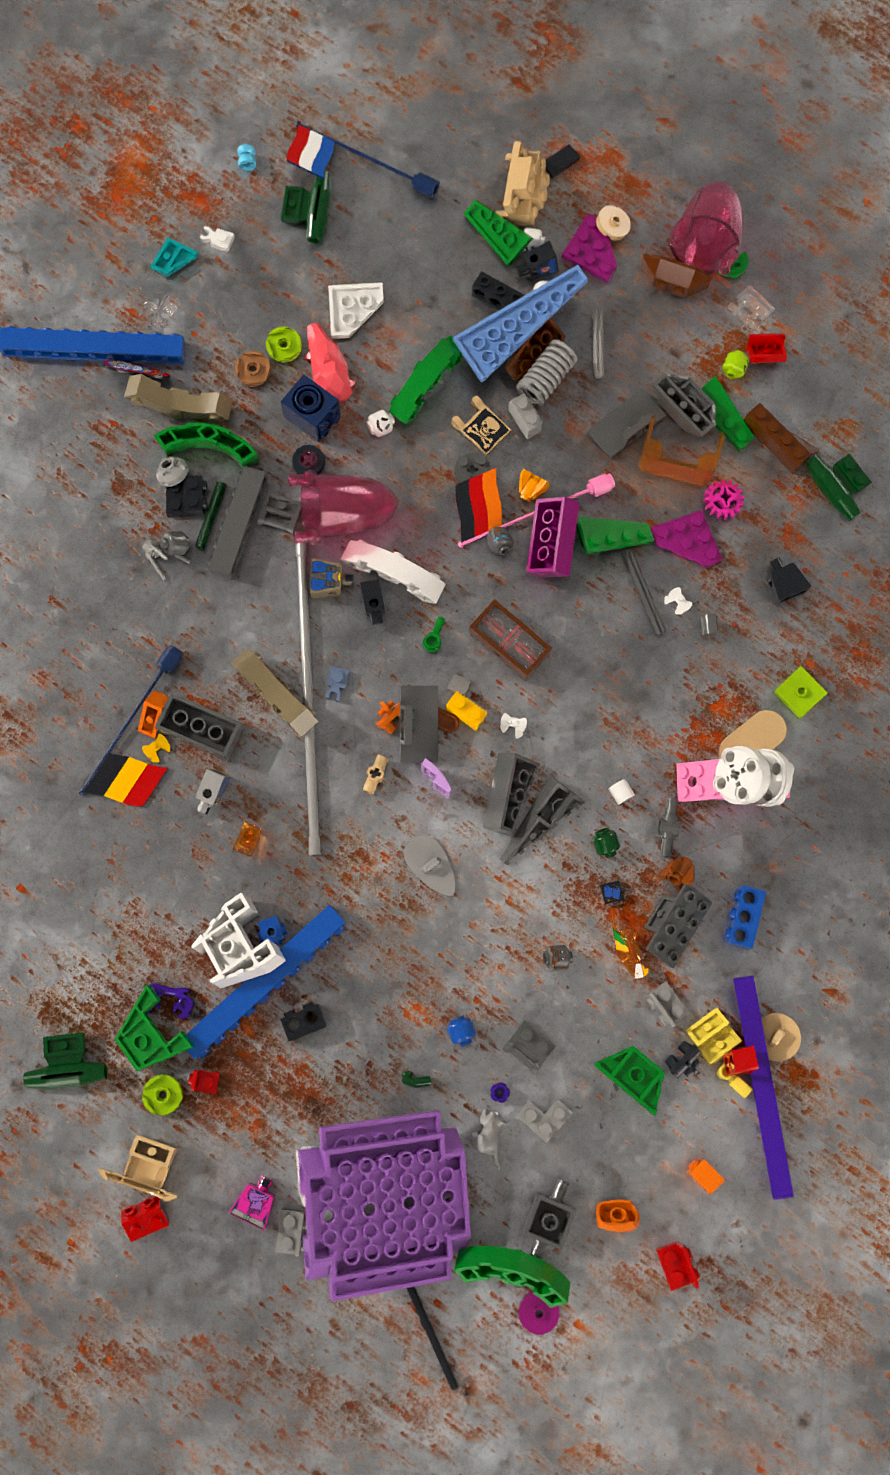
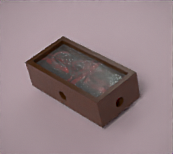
M495 599L469 626V633L525 681L550 655L552 647Z

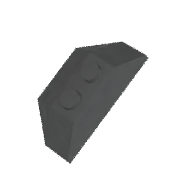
M664 373L652 383L651 386L661 407L685 432L702 438L715 427V403L690 377Z

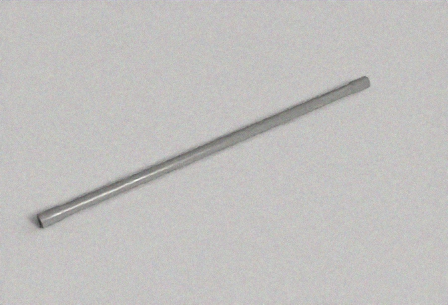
M300 538L296 539V557L298 565L303 703L305 707L309 705L313 709L307 540ZM313 726L305 733L309 818L308 841L309 856L321 855Z

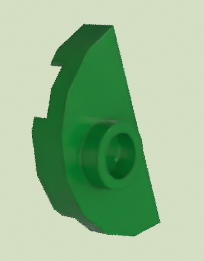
M745 251L716 267L715 271L720 276L731 277V279L740 277L748 266L747 252Z

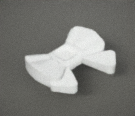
M680 587L673 589L664 598L665 605L676 601L678 604L675 611L676 615L683 614L692 607V602L687 601L681 594Z
M504 713L500 722L501 731L504 733L510 726L515 727V738L518 739L523 736L527 726V718L518 719L511 717L508 713Z

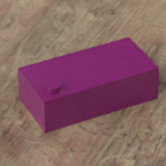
M567 497L536 499L526 573L540 578L570 576L579 502Z

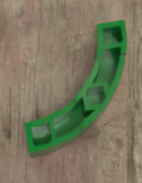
M450 335L445 339L442 338L422 362L418 361L413 369L414 372L408 378L399 394L391 400V408L388 412L403 423L407 424L415 419L425 402L422 398L427 391H432L443 378V373L446 369L450 371L463 359L464 356L454 343L453 336Z
M186 423L187 425L172 426L154 435L167 457L186 449L207 448L228 455L242 468L244 466L251 467L260 461L256 451L243 438H240L226 428L213 424Z
M470 1246L458 1250L454 1270L465 1283L489 1280V1277L501 1278L505 1283L519 1287L525 1285L533 1289V1294L541 1298L550 1308L568 1303L571 1282L559 1270L540 1258L519 1249L514 1250L496 1246Z

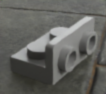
M666 981L646 995L648 997L647 1003L653 1010L656 1009L661 1015L659 1019L665 1027H675L678 1022L690 1014Z
M280 1210L276 1253L295 1254V1256L299 1257L301 1251H304L302 1237L303 1230H307L306 1211Z

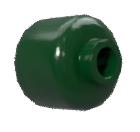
M609 828L596 831L592 842L597 854L605 855L606 858L616 855V851L620 848L616 832L609 830Z

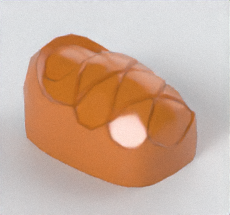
M629 1200L603 1201L596 1206L598 1228L607 1231L630 1232L635 1230L640 1224L639 1212Z

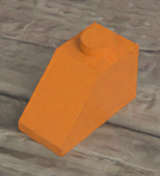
M155 690L144 701L138 732L154 739L157 737L159 732L155 729V725L169 696Z
M696 1158L688 1165L689 1169L686 1172L704 1192L710 1195L725 1181L703 1158L699 1160Z

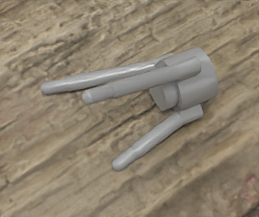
M150 538L143 544L142 549L146 552L145 556L150 560L163 581H166V577L153 557L161 556L165 560H168V557L162 553L160 541L156 542L153 538ZM182 555L175 556L188 564L190 563V560Z

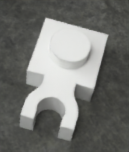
M204 226V233L209 235H201L200 241L204 243L211 242V247L229 252L235 238L234 234L218 228L214 232L209 227Z

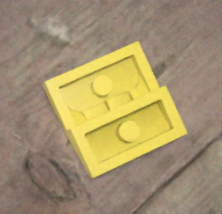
M715 1008L685 1030L710 1066L742 1043V1040L731 1028L728 1020L718 1008Z

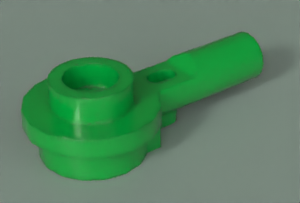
M438 616L433 631L423 639V647L426 651L433 653L441 648L442 642L439 634L445 618Z

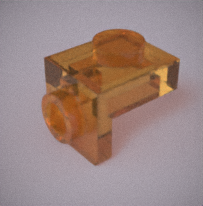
M244 822L233 846V851L251 857L260 840L261 829L254 824Z

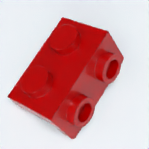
M750 334L746 348L749 362H786L785 334Z
M156 1196L147 1198L145 1201L129 1206L121 1211V1225L130 1242L169 1226V1220L161 1206V1198Z

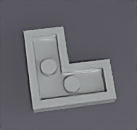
M556 1099L545 1113L541 1112L531 1101H528L516 1116L547 1144L573 1112Z

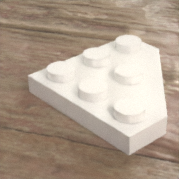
M382 283L328 286L331 338H350L384 303Z

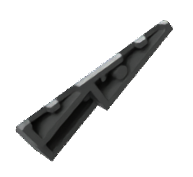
M550 776L500 860L509 865V861L517 854H523L525 852L524 848L530 843L535 844L557 826V821L565 815L569 816L574 807L578 804L582 805L585 801Z

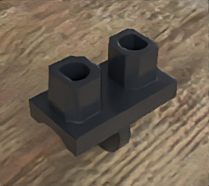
M683 1041L678 1049L684 1056L678 1060L672 1054L665 1063L671 1069L670 1072L677 1078L683 1073L689 1077L692 1072L698 1076L700 1072L696 1068L701 1062L697 1058L702 1052L695 1045L692 1046L688 1042Z

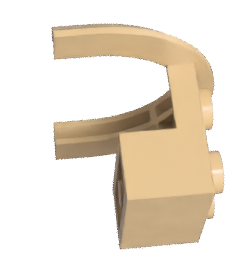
M136 1135L123 1175L98 1168L99 1173L105 1180L138 1189L159 1197L164 1201L178 1198V1195L162 1189L177 1151L176 1148Z

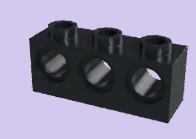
M481 271L472 285V296L498 311L525 296Z

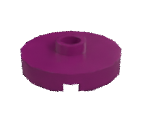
M533 1291L524 1296L518 1308L522 1326L528 1332L535 1335H543L552 1331L560 1317L558 1306L550 1308L541 1298L533 1294ZM537 1310H542V1311H543L542 1316H540V1317L536 1316V1315H535L536 1311H537Z

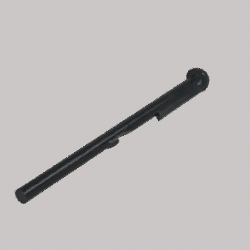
M415 1286L408 1287L406 1289L418 1313L420 1324L425 1329L451 1390H454L459 1386Z

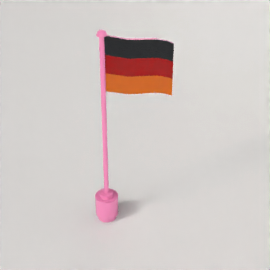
M497 468L456 484L455 501L461 525V541L458 542L460 548H463V545L487 536L494 527L506 528L534 516L535 511L502 525L501 502L496 483ZM604 473L588 480L586 490L567 498L574 499L586 493L598 497L612 491V488L615 487L614 479L610 473L607 475Z

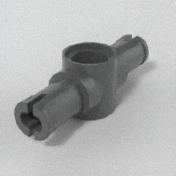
M667 798L665 815L659 820L658 835L662 838L660 856L672 857L673 841L676 840L680 833L681 822L676 816L678 799Z

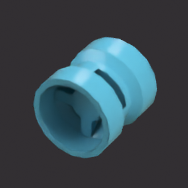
M248 144L239 146L237 149L238 156L240 157L238 159L239 168L246 171L253 170L256 167V159L254 158L255 148Z

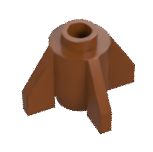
M678 857L671 860L659 872L658 877L668 879L672 884L676 885L679 893L684 884L692 885L695 880L693 862L688 857Z

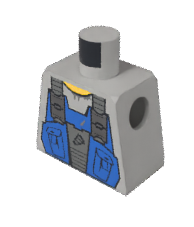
M206 769L196 794V798L201 800L197 811L208 815L212 805H219L232 777L214 769Z

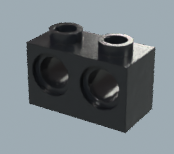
M314 1002L303 1005V1010L295 1012V1009L284 1013V1017L280 1020L288 1042L328 1027L319 1004L314 1005ZM311 1011H315L318 1015V1019L314 1023H310L307 1019V1015ZM292 1019H297L299 1022V1027L295 1031L289 1028V1022Z

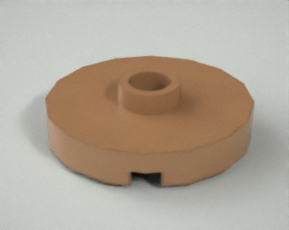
M254 350L247 351L236 360V377L245 386H260L270 378L271 364L263 353ZM253 368L256 369L255 372H251L250 370Z

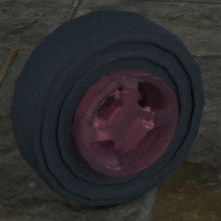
M303 445L294 452L292 464L296 473L301 477L314 478L323 471L325 458L318 447Z

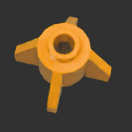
M523 468L520 474L518 492L521 493L520 497L528 502L531 499L535 501L536 498L548 490L550 483Z

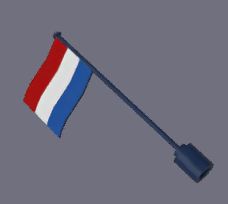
M297 121L295 124L297 132L288 149L287 162L323 180L325 169L332 157L334 145L336 144L412 180L413 189L430 198H434L438 192L440 181L419 172L412 177L301 124V121Z

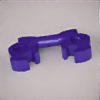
M158 983L150 984L151 987L155 988L154 991L158 996L164 994L179 998V1002L173 1005L174 1012H177L178 1009L182 1011V1014L178 1015L179 1018L185 1019L190 1017L194 1001L185 995L186 992H191L189 989L184 987H165ZM161 1001L155 1005L156 1009L161 1007Z

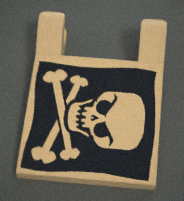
M478 396L472 398L471 405L479 411L466 424L458 416H454L451 425L463 433L480 451L487 455L511 429Z

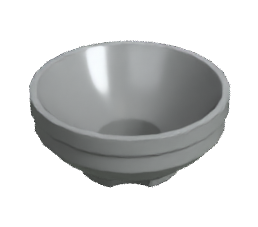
M180 457L164 458L159 463L156 477L162 486L171 487L184 480L188 474L189 466Z

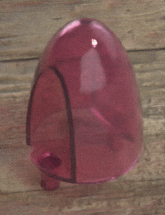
M712 181L703 185L694 195L681 219L675 224L670 234L672 237L670 250L677 261L695 266L705 273L719 272L721 275H728L730 273L731 265L739 255L736 247L740 245L743 233L741 201L737 192L730 184L723 181Z
M307 470L304 474H288L289 486L301 485V515L305 531L294 532L295 544L311 543L312 545H319L321 538L347 535L378 528L389 521L395 514L398 506L394 492L385 484L372 478L350 475H317L314 470Z

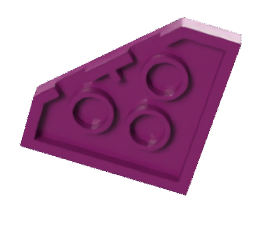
M588 213L565 248L561 258L575 266L578 265L582 270L608 283L616 271L617 264L609 237L604 236L598 229L597 217Z
M702 510L651 527L656 547L662 550L666 549L680 558L697 563V565L703 568L720 563L723 560Z

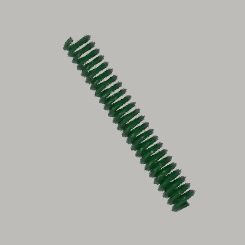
M216 482L217 485H215L214 493H212L213 495L211 496L203 525H201L202 528H200L199 536L196 539L195 547L199 550H205V542L208 540V534H210L211 526H213L214 518H216L215 515H217V510H219L217 507H220V499H222L223 491H225V486H227L224 482Z

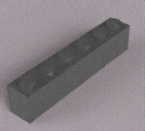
M244 466L243 471L239 472L237 488H234L231 494V505L228 504L225 511V522L222 521L219 532H221L219 539L216 538L213 549H215L213 556L210 555L207 562L211 574L233 579L268 479L265 471Z

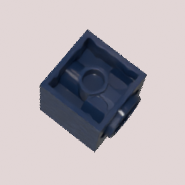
M304 374L280 401L284 418L317 442L321 438H325L330 431V427L333 424L336 425L341 418L339 399Z

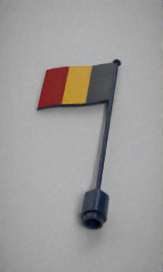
M173 645L165 648L156 662L159 665L157 667L160 670L83 788L78 790L80 795L89 793L105 796L126 805L137 807L145 805L168 767L153 766L131 757L111 754L110 752L163 672L166 674L168 672L173 673L182 659L183 652Z

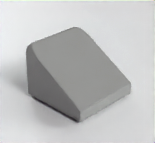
M454 674L447 692L454 694L456 691H459V694L462 693V696H466L472 681Z

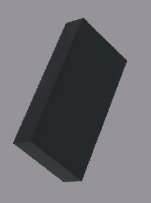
M568 144L545 160V171L552 179L578 162L580 156Z

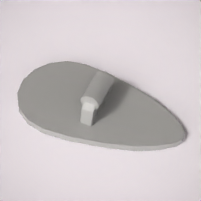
M418 835L412 838L404 850V859L407 866L430 888L440 894L452 896L455 893L454 873L439 842L428 835Z

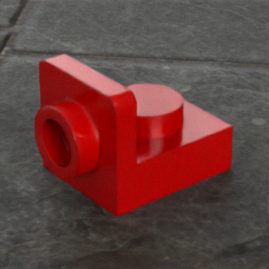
M194 1070L193 1074L190 1073L188 1086H191L190 1091L217 1094L221 1073Z

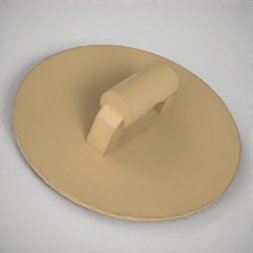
M771 1013L763 1016L761 1020L769 1060L777 1062L788 1060L796 1054L800 1047L801 1033L799 1027L793 1019L784 1014Z

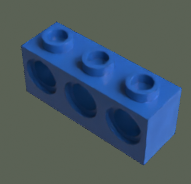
M745 885L736 889L734 894V900H736L735 907L731 908L729 919H731L730 927L727 926L724 938H727L726 944L747 950L753 949L766 891ZM746 893H749V894L752 895V897H753L752 903L746 902V900H745V894H746ZM741 912H745L748 915L747 922H743L740 919ZM737 931L743 933L744 938L742 941L736 939L735 933Z

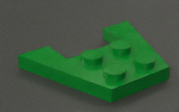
M151 985L145 986L114 1039L136 1071L146 1069L195 1047L184 1031H180L172 1040L167 1042L147 1013L161 1001Z

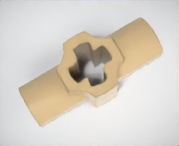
M377 755L373 766L367 770L368 778L362 789L364 792L374 795L378 783H382L385 775L383 772L388 763V758ZM379 771L380 777L376 776L374 779L371 773Z

